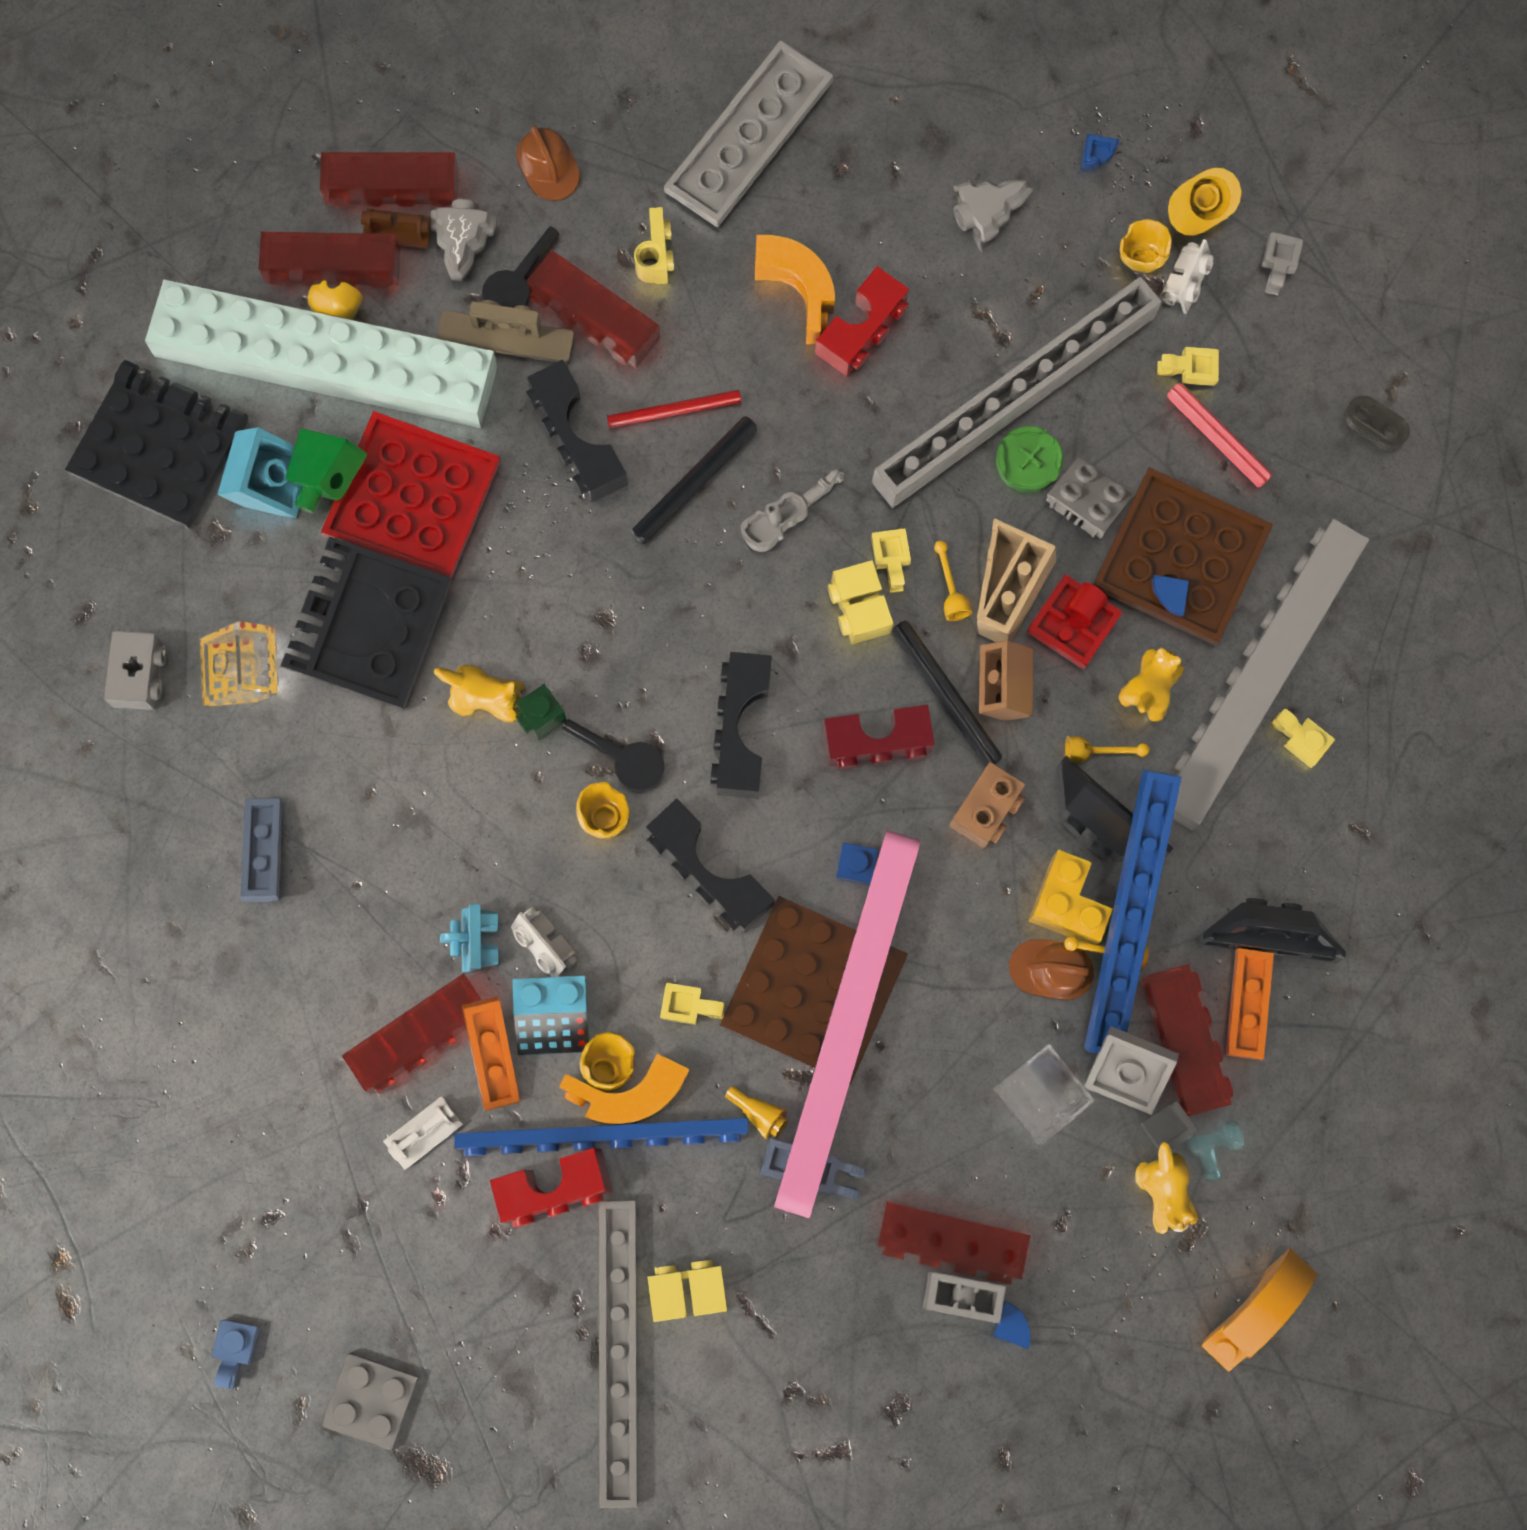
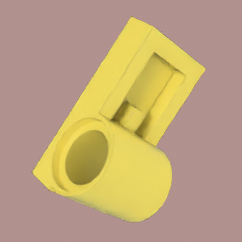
M662 207L649 208L651 241H644L636 247L634 252L635 271L638 278L643 282L667 284V271H674L673 251H666L665 240H671L670 219L663 220ZM646 259H655L656 261H658L656 264L651 266L642 263Z

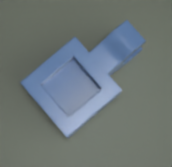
M226 1320L220 1321L212 1357L222 1359V1362L217 1371L214 1386L226 1389L234 1388L239 1363L251 1365L260 1327Z

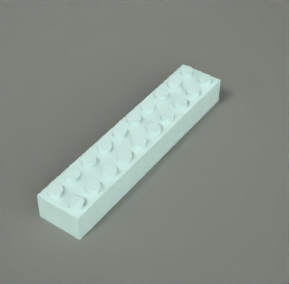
M164 279L145 339V343L156 358L476 428L482 427L497 371L494 351Z

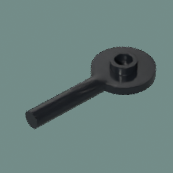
M549 226L515 271L502 270L490 275L482 288L483 300L495 301L501 306L512 308L518 305L526 306L530 293L525 279L558 238L559 232L554 227Z
M569 718L565 721L562 727L563 732L616 761L615 771L617 777L628 789L646 791L656 786L662 779L665 768L664 760L661 753L653 745L635 742L622 749Z

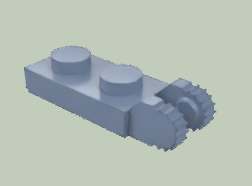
M770 1139L760 1175L782 1181L792 1144ZM828 1155L818 1191L829 1195L832 1192L859 1200L861 1192L857 1191L856 1188L833 1184L835 1175L838 1170L856 1178H865L867 1170L840 1162V1158Z

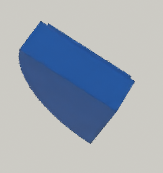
M1087 134L1081 169H1094L1106 164L1114 156L1120 139Z
M1154 575L1152 578V588L1158 600L1171 614L1180 617L1184 615L1189 581Z
M1004 1301L1000 1324L996 1323L992 1336L1029 1349L1030 1329L1025 1316L1016 1306Z

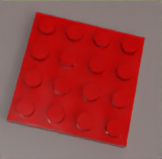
M373 411L358 444V447L367 453L366 459L342 499L334 500L321 534L323 537H333L452 579L498 470L501 458L496 454Z

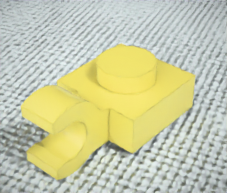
M1185 347L1182 351V356L1162 354V360L1157 362V375L1174 376L1182 374V383L1215 386L1219 381V349Z
M906 528L872 533L871 541L876 570L887 569L890 593L902 592L904 590L903 585H905L902 566H907L911 563Z
M1283 709L1281 713L1279 712L1271 722L1277 730L1290 738L1284 747L1310 768L1316 765L1335 741L1332 736L1309 718L1300 724L1295 715L1287 709Z
M666 983L660 1019L697 1025L698 1015L723 1019L726 1005L723 1002L701 999L702 988Z

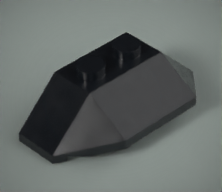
M1065 756L1056 768L1060 816L1065 819L1064 825L1076 836L1082 834L1092 843V850L1101 858L1107 860L1109 857L1113 862H1123L1133 813L1077 766L1068 756ZM1169 843L1167 844L1165 857L1174 849Z
M1247 898L1246 903H1240L1196 937L1197 945L1234 950L1242 948L1270 952L1278 956L1338 963L1346 957V951L1314 912L1302 910V905L1295 903H1282L1281 907L1267 906V900L1258 898Z

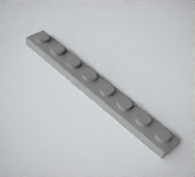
M603 1201L599 1203V1508H637L636 1201Z

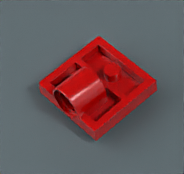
M1065 574L1026 632L1084 670L1123 611L1109 603L1106 594L1098 587L1087 582L1080 584Z

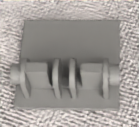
M1078 457L1049 491L1046 501L1050 503L1049 507L1051 509L1053 508L1063 516L1069 510L1070 512L1066 517L1068 521L1073 514L1076 515L1078 518L1074 525L1078 526L1083 520L1084 523L1080 528L1088 532L1091 537L1097 536L1102 539L1109 526L1134 495Z

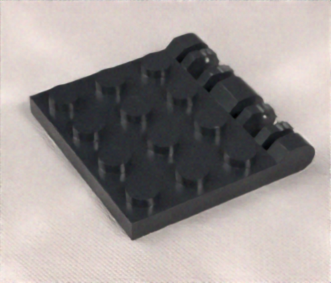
M124 360L117 369L111 388L66 466L65 471L75 478L190 529L228 459L235 432L244 430L248 421V415L237 409L230 411L229 406L220 404L214 412L209 426L203 423L212 404L211 398L201 395L198 400L197 391L177 382L170 386L169 379L160 377L153 386L149 399L143 396L152 377L151 371L145 368L140 370L139 365Z
M329 537L324 551L347 559L345 563L323 555L319 563L328 569L342 572L340 580L337 583L323 576H314L312 583L335 592L334 596L330 597L309 590L300 612L305 616L322 621L323 625L319 627L298 620L295 626L300 632L318 636L316 644L313 648L300 641L291 640L287 648L310 656V659L308 661L285 653L280 667L405 710L452 579L363 547Z

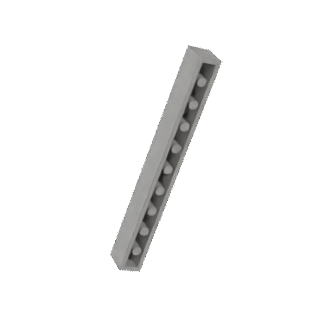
M1139 277L875 468L872 484L893 509L1153 320L1162 301L1142 277Z
M1334 518L1326 528L1321 525L1309 542L1314 545L1310 555L1303 553L1293 571L1298 573L1293 583L1286 581L1276 598L1281 601L1277 610L1274 611L1270 608L1262 620L1260 627L1265 629L1259 639L1253 636L1245 648L1243 655L1248 658L1242 667L1238 665L1234 667L1226 680V683L1231 685L1225 696L1220 693L1218 694L1209 709L1213 713L1209 723L1202 722L1192 737V740L1197 743L1191 753L1185 750L1174 767L1179 771L1177 775L1182 777L1173 816L1174 821L1192 832L1201 824L1370 539Z

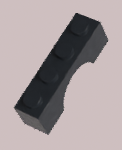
M562 359L528 376L529 390L525 391L532 408L534 410L540 408L545 418L541 419V423L549 438L555 436L559 442L560 447L556 449L565 466L571 464L576 475L572 476V479L581 495L587 493L591 502H594L628 485L627 473L611 444L594 445L578 438L569 426L570 415L581 398L579 387L564 360Z
M730 652L729 662H722L721 683H727L726 696L719 695L717 716L724 717L722 730H715L714 750L720 751L719 764L712 763L710 784L717 785V795L758 799L762 757L753 753L744 745L737 727L741 715L750 705L768 698L772 655Z
M677 798L646 826V831L649 835L646 839L648 844L659 855L665 852L674 861L670 865L672 869L684 881L689 877L698 886L695 889L696 894L708 906L714 903L723 912L719 917L732 931L738 928L744 934L774 906L775 899L751 874L736 879H726L712 874L701 864L696 853V843L701 832V822Z

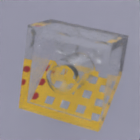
M238 621L200 638L203 706L254 703L278 694L277 642L273 626Z

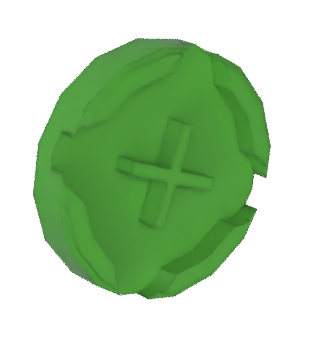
M1026 425L1013 429L1003 438L996 451L995 465L999 476L1007 486L1019 492L1035 493L1047 489L1056 481L1063 468L1064 454L1060 442L1048 434L1047 430L1037 426Z

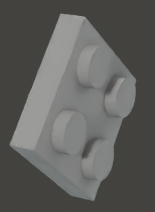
M1110 1026L1086 1078L1084 1088L1152 1115L1177 1064L1179 1053Z
M348 1353L321 1427L390 1451L394 1450L419 1377Z

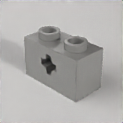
M112 631L104 700L112 707L155 710L156 700H160L162 695V681L158 679L160 666H164L166 661V647L155 634ZM132 671H136L135 677L131 674Z
M928 1272L922 1309L1000 1324L1006 1286Z

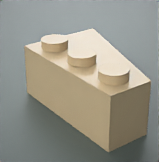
M994 518L986 572L977 614L978 634L994 642L1005 640L1013 642L1056 563L1055 545Z

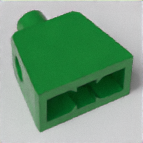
M301 428L286 473L287 481L301 489L294 505L303 511L313 514L321 497L335 501L342 499L366 459L367 453L345 438Z

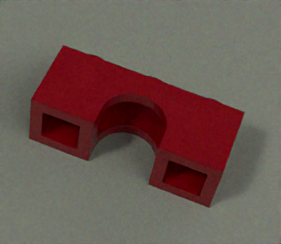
M928 704L893 709L891 715L893 731L890 735L881 739L871 738L864 733L861 728L859 714L825 718L823 733L829 767L837 766L838 770H850L857 768L858 763L872 761V765H885L892 763V758L906 756L908 761L926 758L927 753H932L935 746Z

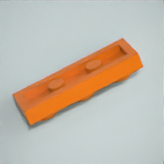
M1242 948L1235 950L1226 1056L1260 1061L1264 1059L1274 953Z
M496 996L462 1005L484 1110L487 1111L520 1102L500 1000Z

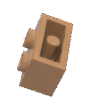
M1009 640L980 645V714L1003 721L1033 716L1032 648Z
M989 762L955 814L949 827L984 849L990 840L996 844L1007 827L1002 823V820L1008 811L1015 815L1026 798L1020 794L1025 784Z

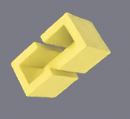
M873 560L833 571L831 584H828V591L832 603H838L840 610H842L843 615L838 616V622L843 636L849 635L853 645L891 634L893 621L884 595H879L882 587Z
M713 1260L692 1262V1270L677 1272L676 1265L654 1268L655 1276L648 1277L653 1322L687 1317L682 1279L689 1278L694 1316L727 1311L721 1266L714 1267Z

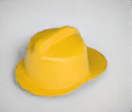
M1211 168L1181 184L1173 192L1169 200L1168 215L1170 223L1178 232L1184 235L1195 236L1227 219L1235 212L1240 203L1241 187L1238 179L1232 172L1224 168Z

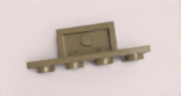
M483 300L481 303L471 301L469 314L443 310L436 339L491 350L494 353L558 362L563 359L568 364L574 332L567 329L542 326L539 312L534 311L528 306L518 305L512 308L501 306L495 301Z

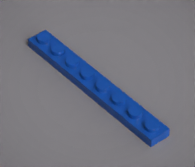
M1146 769L1142 771L1084 1045L1088 1052H1099L1110 1026L1124 1032L1128 1031L1182 779L1181 776Z
M747 1118L455 1133L454 1145L455 1149L464 1150V1156L470 1157L485 1156L486 1149L500 1148L501 1155L522 1154V1147L537 1146V1153L559 1152V1145L573 1144L574 1151H584L595 1148V1143L610 1142V1149L632 1148V1141L646 1140V1147L668 1146V1139L683 1138V1145L705 1144L704 1137L718 1136L719 1143L741 1142V1135H748Z

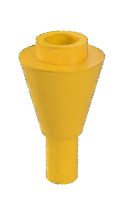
M733 1085L725 1094V1098L743 1110L742 1112L766 1140L772 1135L777 1138L785 1129L788 1123V1119L785 1118L787 1109L754 1097L750 1098Z

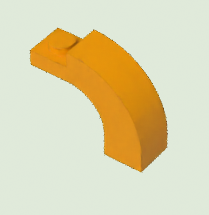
M756 235L755 280L781 281L799 291L807 308L806 344H816L820 333L827 327L828 314L834 313L835 291L826 266L814 252L797 241L781 236Z
M656 1054L644 1079L636 1087L626 1092H602L565 1074L559 1087L566 1092L564 1099L582 1108L585 1102L591 1104L585 1115L589 1120L604 1125L637 1124L656 1116L674 1101L681 1091L690 1073V1069Z
M1291 1248L1288 1249L1265 1270L1262 1279L1247 1300L1228 1319L1204 1339L1201 1346L1229 1372L1244 1358L1248 1357L1250 1359L1276 1334L1304 1300L1318 1274Z

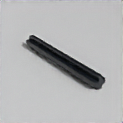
M747 416L742 417L632 528L634 538L642 544L647 543L756 432L757 425Z
M906 620L897 624L893 628L892 634L985 767L989 762L994 765L1002 759V754L913 627Z

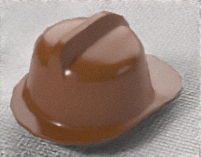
M536 125L532 126L530 132L522 138L517 146L516 156L529 186L536 195L551 201L565 199L575 191L579 183L580 173L567 142L556 131L550 128H537Z
M1043 939L1029 940L1020 944L1015 949L1009 961V972L1014 984L1023 992L1035 996L1073 1000L1086 993L1091 987L1094 978V967L1089 955L1083 949L1067 950L1064 942Z

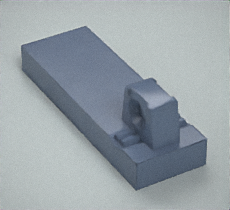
M281 798L245 799L240 898L243 903L279 901L283 814Z

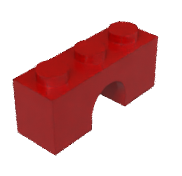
M876 266L856 292L855 305L868 315V319L861 324H849L836 315L817 338L815 354L846 377L853 368L856 370L860 369L869 356L867 352L873 343L879 345L889 331L887 326L894 318L899 320L908 309L909 303L907 298L909 288Z
M591 1148L559 1158L562 1180L559 1186L550 1193H545L538 1187L533 1170L524 1169L491 1179L490 1184L500 1223H513L514 1228H519L535 1223L534 1216L547 1212L548 1218L570 1212L568 1205L582 1201L583 1207L603 1202V1195L613 1192L602 1149Z

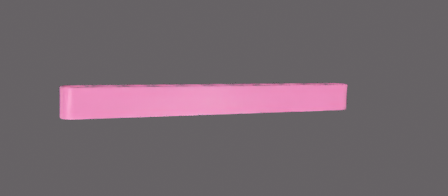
M886 831L774 1208L810 1218L921 840Z

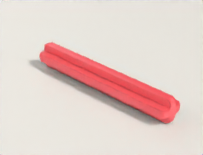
M1182 383L1176 384L1169 391L1168 399L1257 487L1263 486L1271 478L1272 472Z

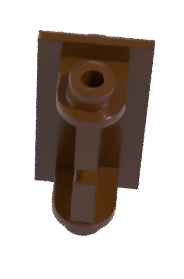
M370 208L367 211H362L361 225H364L362 241L428 248L431 234V216Z

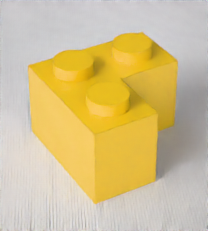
M1058 849L1051 859L1028 921L1066 937H1075L1079 942L1099 944L1113 908L1080 896L1092 862Z

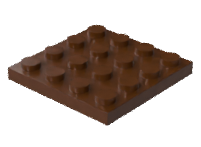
M1149 467L1093 585L1118 601L1217 646L1273 524ZM1154 575L1189 581L1185 611L1182 617L1168 612L1166 607L1158 600L1152 588V578Z
M778 896L720 1023V1027L815 1069L856 930ZM890 946L849 1085H851L908 956V953Z

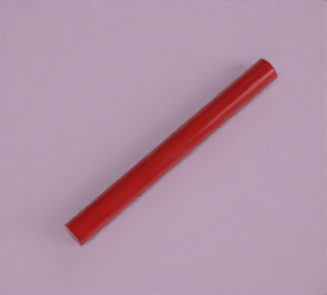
M733 390L607 415L609 429L738 404L741 403L740 391Z

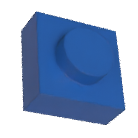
M843 842L836 879L870 886L878 849Z

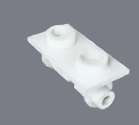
M1203 240L1201 246L1190 242L1182 248L1174 270L1184 274L1182 276L1171 273L1162 291V301L1170 306L1180 303L1184 314L1188 313L1192 302L1195 303L1200 295L1201 282L1205 274L1208 275L1213 266V255L1210 253L1207 240Z
M531 907L524 914L522 912L518 914L511 926L514 937L520 945L530 950L536 958L537 965L545 974H549L551 977H560L565 968L569 970L578 962L575 957L577 953L562 935H559L552 941L547 938L555 932L556 928L541 910L536 911L534 907Z
M441 1096L383 1142L388 1147L387 1150L391 1156L406 1170L463 1126V1123Z

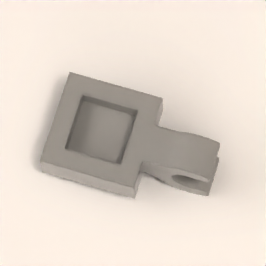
M1271 231L1261 266L1271 269L1265 293L1278 296L1280 287H1283L1286 273L1294 275L1298 267L1303 239Z

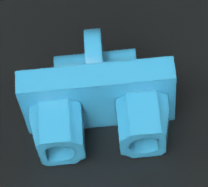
M469 904L468 908L461 910V921H450V933L440 935V943L450 944V957L461 956L462 944V973H474L481 968L498 964L497 946L481 945V933L497 932L498 913L480 910V904Z

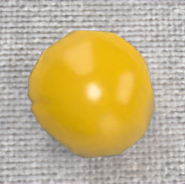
M1150 219L1135 221L1130 224L1127 234L1124 238H1121L1119 252L1122 262L1133 271L1151 273L1162 267L1168 260L1171 251L1172 238L1169 228L1160 221Z
M323 280L320 284L311 286L307 298L308 305L313 312L353 320L361 307L364 297L358 289L346 282H341L339 286L332 289L327 286V281Z
M603 781L589 784L580 792L576 804L577 820L585 832L594 837L609 839L617 836L627 826L630 809L625 794L612 788L609 782Z
M613 1032L596 1034L586 1044L581 1053L580 1071L582 1078L586 1080L589 1086L600 1091L610 1092L621 1089L631 1078L630 1076L634 1071L633 1057L635 1051L633 1046L622 1035Z

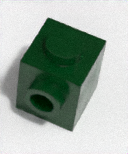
M545 683L515 703L519 712L515 716L516 720L526 734L532 731L538 741L567 720L564 710Z

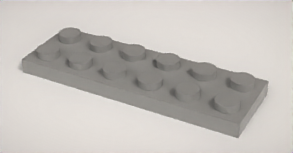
M780 40L666 182L664 192L718 228L833 82V75Z

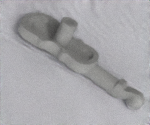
M835 469L827 477L820 478L818 483L802 496L793 492H787L778 501L769 503L765 508V512L756 510L754 515L748 517L741 524V533L747 545L758 552L772 549L778 541L784 539V531L789 527L796 526L798 522L808 516L809 506L825 494H828L835 483L838 484L843 481L844 473L840 469Z

